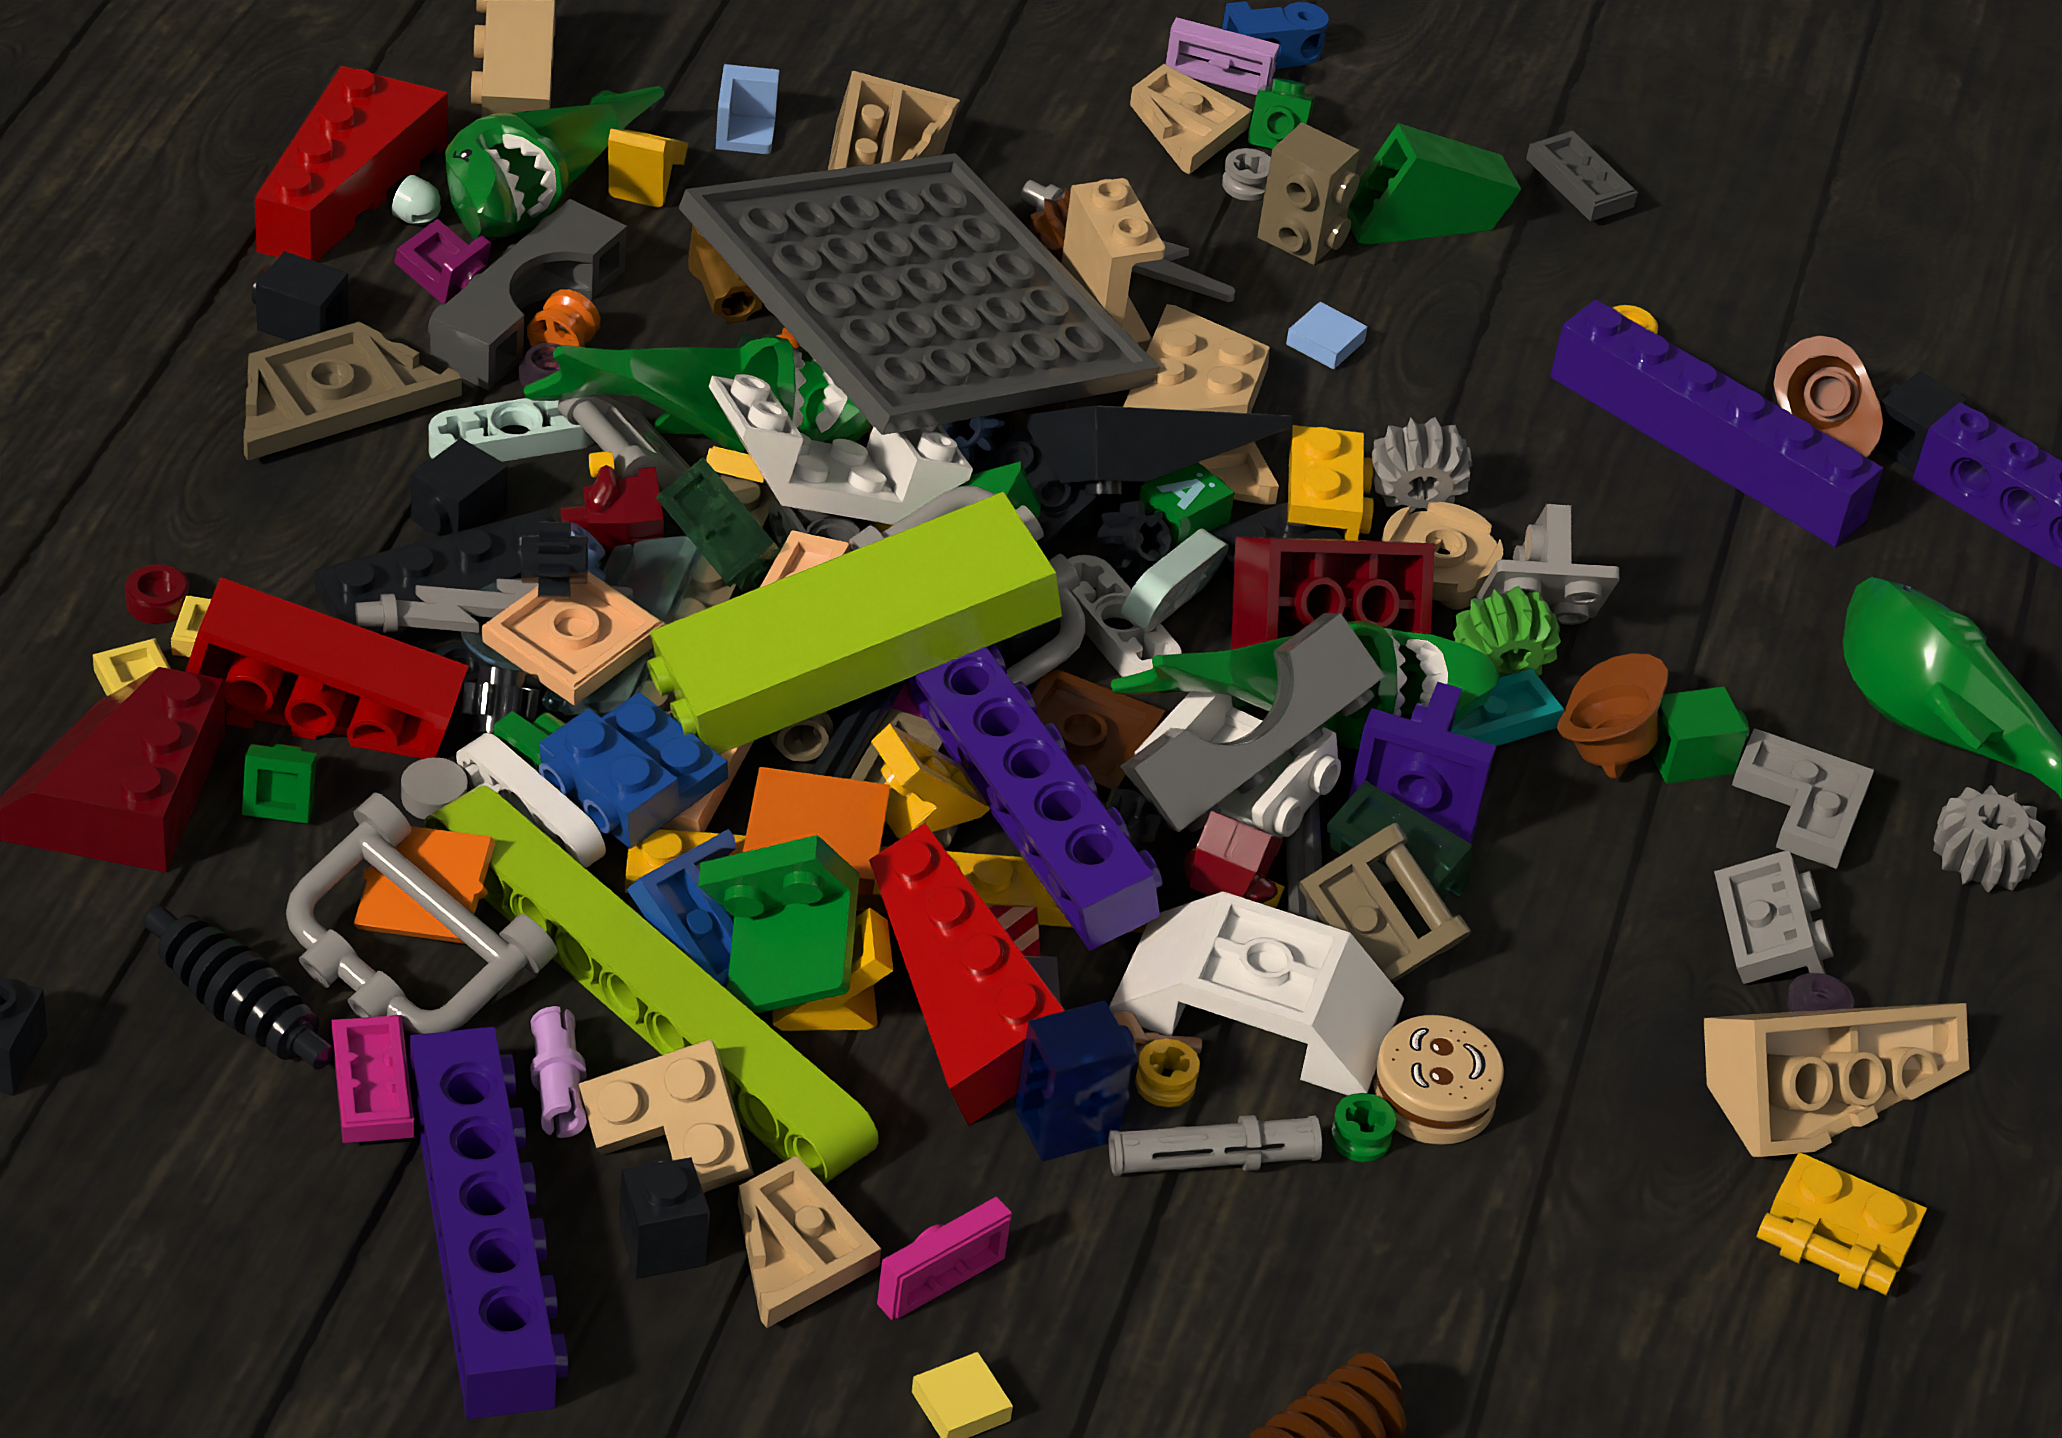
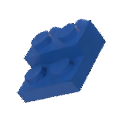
M640 692L630 697L602 718L588 708L539 742L540 775L581 808L594 822L600 832H610L630 849L729 779L727 760L694 734L685 736L680 723Z

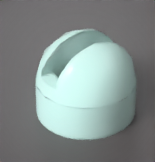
M415 175L408 176L401 183L392 203L393 216L413 225L429 224L438 217L441 210L440 195L437 188Z

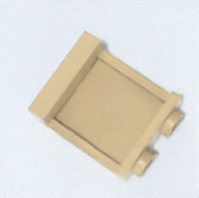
M1124 178L1103 179L1098 182L1072 185L1061 264L1135 342L1147 352L1152 337L1128 296L1133 265L1136 263L1163 259L1165 245L1128 180Z

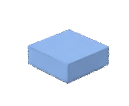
M1319 302L1289 328L1286 344L1335 369L1365 342L1368 326Z

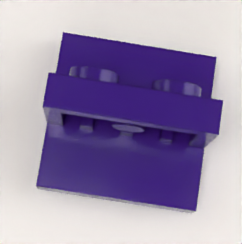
M1437 681L1428 706L1417 703L1411 720L1371 708L1364 725L1345 815L1383 827L1398 823L1406 834L1464 852L1469 851L1475 834L1496 746L1452 733L1462 692L1461 688Z

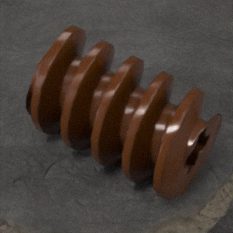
M1359 1352L1349 1359L1346 1365H1341L1329 1374L1326 1380L1318 1382L1309 1389L1306 1396H1300L1289 1404L1286 1411L1278 1412L1266 1422L1265 1426H1260L1250 1433L1249 1438H1400L1406 1433L1407 1427L1406 1417L1401 1406L1404 1399L1402 1386L1396 1374L1384 1359L1372 1353Z

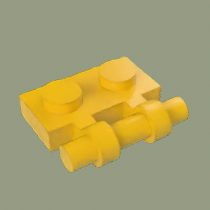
M1798 1152L1775 1197L1770 1213H1766L1760 1225L1756 1238L1781 1248L1779 1255L1799 1264L1803 1258L1839 1274L1838 1282L1855 1290H1858L1860 1285H1864L1887 1295L1895 1275L1899 1271L1921 1226L1927 1208Z

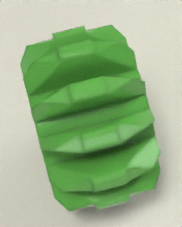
M1520 586L1513 587L1509 592L1499 594L1494 589L1492 595L1484 600L1471 599V609L1456 615L1457 627L1453 631L1455 642L1468 645L1484 653L1493 661L1500 676L1499 678L1531 668L1537 675H1541L1542 665L1557 659L1556 647L1561 643L1558 634L1560 628L1555 613H1551L1549 605L1543 601L1539 592H1528L1525 594Z

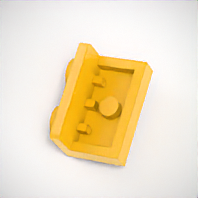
M1292 426L1289 443L1287 522L1343 529L1342 538L1348 540H1358L1359 533H1370L1373 516V498L1363 497V493L1369 494L1371 490L1373 462L1372 458L1364 457V433L1333 430L1326 427Z

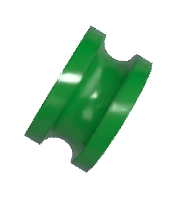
M1356 1093L1343 1098L1336 1106L1334 1122L1331 1128L1330 1138L1333 1147L1341 1155L1358 1162H1371L1384 1157L1391 1146L1392 1134L1396 1124L1395 1112L1386 1100L1373 1094ZM1358 1123L1366 1124L1368 1132L1361 1131Z

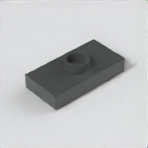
M1573 130L1529 144L1526 160L1590 222L1634 208L1638 192Z

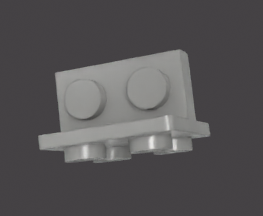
M1546 504L1536 523L1528 525L1523 545L1515 547L1513 560L1502 559L1495 563L1476 598L1484 600L1492 595L1494 589L1499 594L1509 592L1513 587L1520 586L1525 594L1528 592H1539L1543 601L1549 605L1551 613H1555L1559 624H1581L1597 615L1619 582V567L1571 564V505Z

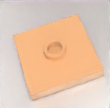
M588 571L587 584H571V598L538 597V586L484 624L482 626V638L486 645L575 706L652 649L653 643L650 631L664 626L665 623Z

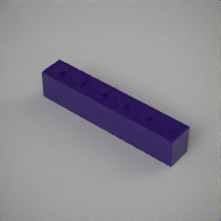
M1596 299L1562 325L1550 375L1552 379L1833 547L1838 546L1867 520L1883 467L1864 457L1855 449L1845 446L1811 426L1807 421L1787 412L1762 397L1759 393L1746 388L1717 371L1708 363L1700 361L1666 341L1662 336L1654 334L1623 316L1614 308L1606 306Z

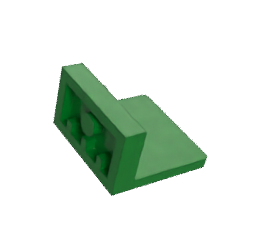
M818 835L700 863L698 887L734 917L727 990L754 1014L843 995L850 989L859 872Z

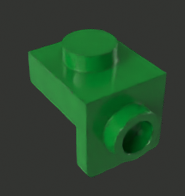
M1274 78L1273 86L1262 85L1257 92L1248 142L1252 145L1273 149L1300 123L1307 125L1312 117L1316 96L1305 94L1306 84L1292 80Z

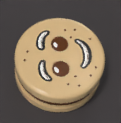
M1443 1015L1413 1017L1397 1024L1384 1037L1377 1057V1070L1371 1084V1093L1386 1100L1393 1108L1396 1115L1395 1130L1416 1141L1429 1144L1447 1145L1463 1142L1482 1132L1493 1117L1496 1099L1504 1076L1502 1057L1495 1044L1487 1035L1465 1021Z

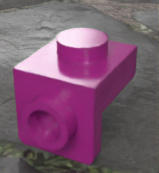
M436 219L397 248L394 263L443 304L450 301L463 290L472 277L483 273L489 268L487 264L492 243L481 235L468 245L439 219Z

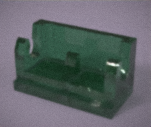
M703 457L659 493L656 498L729 587L736 584L745 594L758 589V586L754 583L755 578L761 572L771 569L781 550Z
M1367 781L1358 788L1327 824V831L1331 833V849L1343 855L1349 850V846L1354 848L1387 826L1398 823L1409 839L1405 844L1406 848L1443 902L1448 891L1460 896L1469 885L1473 845ZM1383 859L1380 861H1376L1382 866L1389 869V867L1386 865Z

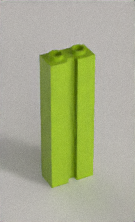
M1003 491L651 630L650 635L656 657L647 660V665L660 696L671 693L675 701L670 703L674 719L681 724L685 736L694 734L715 752L722 754L1062 617L1057 575Z

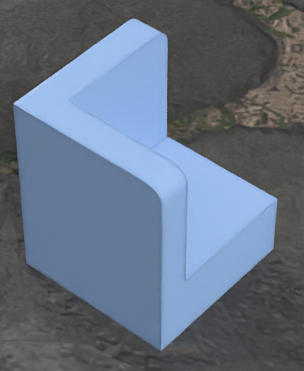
M724 64L718 102L715 149L759 154L771 153L777 109L779 70Z

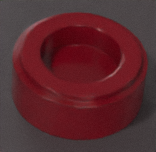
M154 564L144 566L130 574L125 582V600L128 612L135 619L149 624H165L177 620L186 596H190L189 581L186 575L179 569L168 565Z

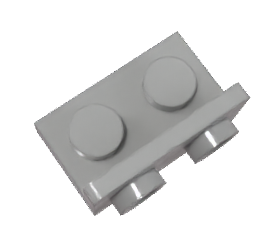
M1790 850L1714 871L1736 967L1743 984L1805 966L1808 967L1815 987L1828 983L1822 960L1834 957L1823 919L1813 922L1810 911L1821 908L1820 899L1811 872L1798 873Z

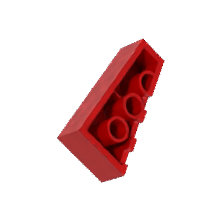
M341 66L255 196L256 252L279 258L286 251L315 262L355 228V218L368 209L375 211L387 200V190L400 179L404 181L408 176L416 175L420 171V161L428 154L437 156L448 147V92L373 74L364 69Z
M220 577L198 630L186 672L223 679L224 714L226 715L227 725L253 729L256 720L291 726V736L316 740L318 736L328 733L347 736L352 747L425 759L435 758L468 665Z
M926 823L869 859L949 1090L968 1126L1083 1050L1066 1011Z

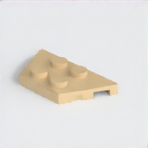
M1167 304L1146 352L1157 363L1159 370L1152 383L1130 389L1123 407L1251 413L1268 369L1270 347L1178 306Z

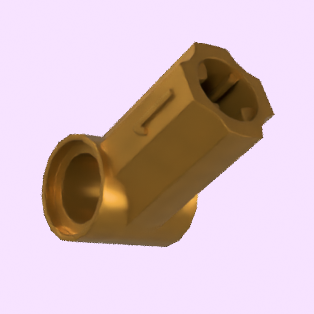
M692 225L688 267L692 275L702 282L713 314L724 318L726 323L746 321L752 313L762 308L763 302L741 277L732 270L731 266L715 248L701 236L698 229Z

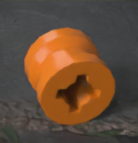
M560 289L552 293L543 306V310L536 313L527 326V337L537 354L547 361L558 364L553 356L554 349L561 345L585 347V343L590 341L599 330L601 318L597 308L587 297L570 289Z

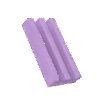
M1176 17L1171 27L1166 65L1192 79L1257 96L1258 89L1262 85L1273 86L1274 79L1272 77L1276 69L1277 62H1275V59L1278 55L1280 44ZM1181 52V53L1193 55V56H1196V57L1208 59L1209 61L1206 62V61H1203V60H1199V59L1187 57V56H1184V55H1180L1179 53ZM1229 66H1234V67L1246 69V70H1249V71L1257 72V73H1260V76H1259V75L1252 74V73L1240 71V70H1237V69L1229 68Z

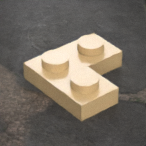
M712 1039L579 1083L597 1150L602 1155L666 1134L673 1160L692 1157L703 1193L754 1176L718 1048Z

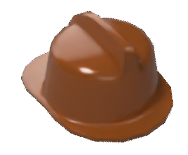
M1815 336L1800 340L1785 352L1776 367L1774 388L1779 406L1794 416L1807 421L1811 426L1845 446L1855 449L1864 457H1869L1880 441L1884 421L1881 405L1863 362L1854 349L1837 338Z
M1637 653L1612 657L1595 665L1581 676L1573 688L1564 713L1559 719L1558 732L1563 738L1574 742L1579 754L1587 763L1602 766L1610 779L1620 778L1629 762L1643 757L1656 746L1659 735L1658 708L1668 684L1669 671L1659 658L1650 654Z

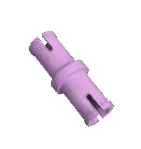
M552 1006L539 1010L531 1019V1031L534 1035L536 1057L532 1060L530 1071L532 1084L540 1091L542 1129L551 1135L554 1131L553 1117L555 1116L556 1137L565 1138L581 1132L587 1123L586 1111L583 1109V1100L579 1088V1083L585 1082L587 1075L585 1059L576 1049L574 1015L568 1009L562 1014V1028L560 1007Z

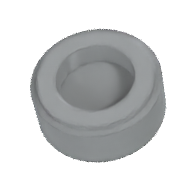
M444 758L418 760L408 766L402 775V804L415 817L425 819L430 814L467 793V775L458 764Z

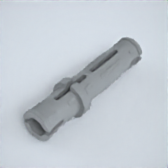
M1255 1115L1239 1116L1238 1123L1190 1127L1179 1126L1123 1132L1113 1130L1109 1133V1158L1114 1176H1120L1123 1173L1185 1170L1189 1168L1241 1165L1244 1171H1254L1260 1169L1261 1163L1311 1159L1312 1161L1320 1160L1322 1153L1321 1129L1319 1120L1315 1115L1308 1116L1307 1118L1258 1121Z

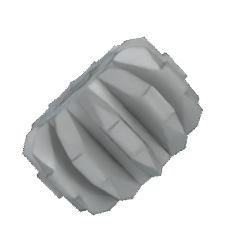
M1410 417L1406 427L1388 426L1386 437L1374 440V449L1371 453L1373 462L1372 484L1375 485L1376 493L1381 494L1384 498L1386 507L1402 505L1405 508L1411 506L1410 514L1417 508H1425L1427 510L1429 502L1454 504L1455 495L1468 492L1470 467L1472 466L1470 448L1467 447L1466 439H1462L1458 434L1456 425L1441 427L1436 417L1431 418L1425 424H1417Z
M1992 785L1983 794L1975 789L1966 787L1961 796L1949 799L1947 806L1942 808L1937 822L1938 826L1934 835L1935 844L1933 851L1942 856V870L1960 872L1962 885L1973 880L1980 882L1987 892L1996 884L2013 891L2018 882L2022 879H2029L2032 872L2036 871L2042 857L2041 851L2046 840L2044 835L2046 826L2037 821V808L2033 806H2020L2017 803V792L2005 797L1998 795Z

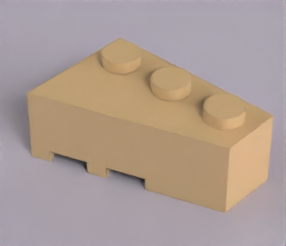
M477 0L476 11L477 13H486V25H475L474 58L484 59L483 71H472L471 105H481L482 117L495 113L550 109L556 0Z
M852 71L836 123L828 170L940 155L944 151L960 100Z

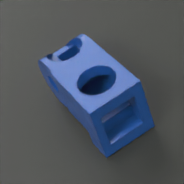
M1246 1L1226 3L1222 29L1280 44L1278 55L1275 59V62H1277L1276 69L1308 65L1320 59L1329 17L1321 7L1307 2L1291 3L1285 8L1275 7L1251 10ZM1234 67L1235 69L1248 73L1253 72L1246 69Z

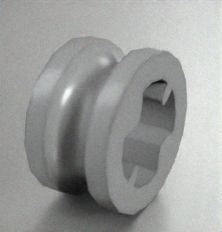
M1249 148L1236 149L1229 153L1225 160V173L1222 178L1224 190L1232 197L1240 200L1254 201L1264 198L1271 157L1262 151Z

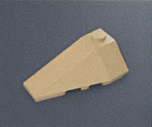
M1966 1003L1764 1013L1704 1018L1707 1086L1744 1145L1754 1157L1815 1152L1832 1143L1831 1138L1852 1126L1862 1127L1877 1119V1113L1903 1099L1913 1100L1969 1070Z

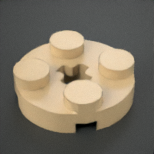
M1429 502L1427 511H1417L1409 514L1411 506L1395 512L1385 525L1382 541L1435 543L1432 600H1437L1445 607L1451 609L1469 607L1471 599L1477 596L1495 563L1498 560H1502L1503 545L1501 540L1497 544L1490 535L1492 525L1480 514L1466 507L1447 502ZM1439 548L1450 551V554L1444 555L1436 552Z

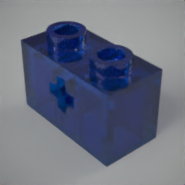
M1105 1000L1028 1021L1015 1112L1042 1162L1108 1144L1110 1131L1118 1130L1120 1132L1123 1111L1127 1110L1129 1106L1127 1087L1131 1066L1135 1065L1137 1061V1049L1131 1031L1126 1025L1118 1024Z

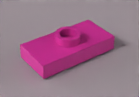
M402 1015L332 1020V1042L342 1142L352 1143L414 1138V1117Z
M996 1196L946 1225L937 1224L926 1229L915 1242L882 1260L877 1305L892 1321L899 1319L1005 1259L1012 1212Z

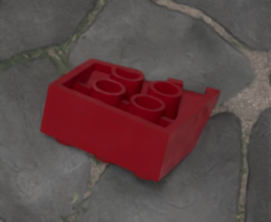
M1236 536L1231 650L1294 636L1324 613H1341L1347 622L1366 621L1392 630L1431 634L1435 543ZM1255 711L1258 719L1262 721L1269 713Z
M158 667L99 700L0 796V841L166 873L225 736L223 679Z

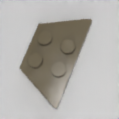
M361 322L250 353L248 357V388L246 389L244 456L249 461L462 396V377L451 368L446 369L442 374L419 364L418 351L402 343L391 342L385 339L382 333Z

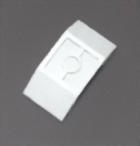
M738 374L734 379L717 376L711 377L709 384L711 392L781 506L895 525L942 493L954 489L970 479L973 468L958 449L957 443L950 438L941 424L881 435L873 427L866 448L847 439H835L832 444L814 441L798 431L788 412L783 408L767 382L746 374Z
M1222 891L1161 912L1160 917L1148 922L1109 1006L1108 1016L1110 1017L1122 1011H1130L1135 1014L1141 1027L1171 1036L1186 1004L1308 1044L1300 1080L1349 1096L1351 1094L1369 1092L1377 1070V1057L1381 1043L1387 1033L1395 1026L1404 998L1350 932Z

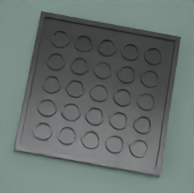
M956 153L691 188L685 190L681 200L680 211L698 229L701 236L715 248L731 266L732 270L741 277L764 303L765 307L776 316L798 341L799 345L811 355L832 379L834 384L846 394L881 435L1139 388L1152 383L1159 370L1157 363Z

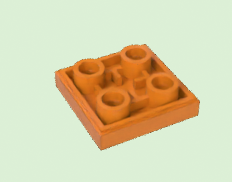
M759 767L743 852L818 835L859 872L858 894L873 896L875 876L869 859L880 853L890 785Z

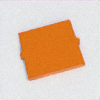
M411 826V833L395 849L475 915L479 899L487 895V889L483 884L496 841L491 836ZM373 865L363 871L362 875L366 880V884L353 923L357 929L465 944Z

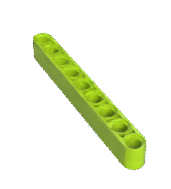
M479 785L424 819V828L491 836L496 843L483 884L487 889V895L484 899L510 922L519 914L526 915L535 921L550 936L557 947L558 953L552 959L659 1053L665 1055L712 1039L718 1048L739 1123L784 1162L797 1155L824 1185L877 1148L879 1141L875 1124L868 1112L855 1099L496 791L486 785Z

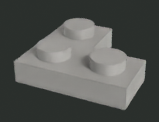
M1754 728L1737 767L1732 785L1791 806L1782 826L1776 848L1785 851L1790 850L1793 854L1837 869L1874 770Z

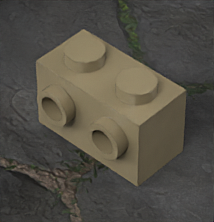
M1300 123L1272 149L1257 238L1313 265L1331 249H1339L1346 240L1351 227V220L1347 218L1349 202L1355 195L1359 185V175L1355 174L1359 149L1309 125Z

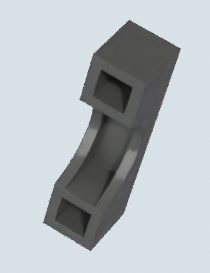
M571 199L566 201L551 215L543 217L536 228L517 244L510 245L503 255L483 273L472 277L467 286L450 301L439 305L435 309L428 324L430 362L445 370L451 368L457 371L463 379L489 391L523 361L524 314L520 310L534 302L548 299L552 293L560 289H570L579 292L589 300L595 298L625 271L627 226Z
M1341 613L1322 614L1273 651L1278 672L1277 692L1269 713L1253 731L1237 740L1215 744L1196 736L1187 729L1170 728L1120 766L1137 791L1149 801L1152 806V812L1163 817L1162 826L1165 829L1180 832L1186 827L1188 832L1192 833L1204 827L1211 811L1221 812L1217 805L1219 801L1235 789H1238L1240 794H1244L1260 785L1273 772L1268 764L1287 750L1292 756L1304 751L1323 736L1324 733L1319 727L1337 712H1340L1342 717L1356 712L1374 697L1375 694L1370 687L1384 678L1385 675Z

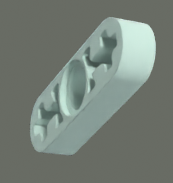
M523 398L453 409L437 414L429 423V455L432 459L457 440L455 439L460 438L501 462L583 449L593 445L595 441L580 425H572L559 412V400L532 401ZM508 425H520L527 427L530 431L524 434H508L500 429Z
M1203 528L1199 529L1150 567L1139 578L1125 600L1121 615L1145 631H1152L1210 582L1227 554L1228 544Z

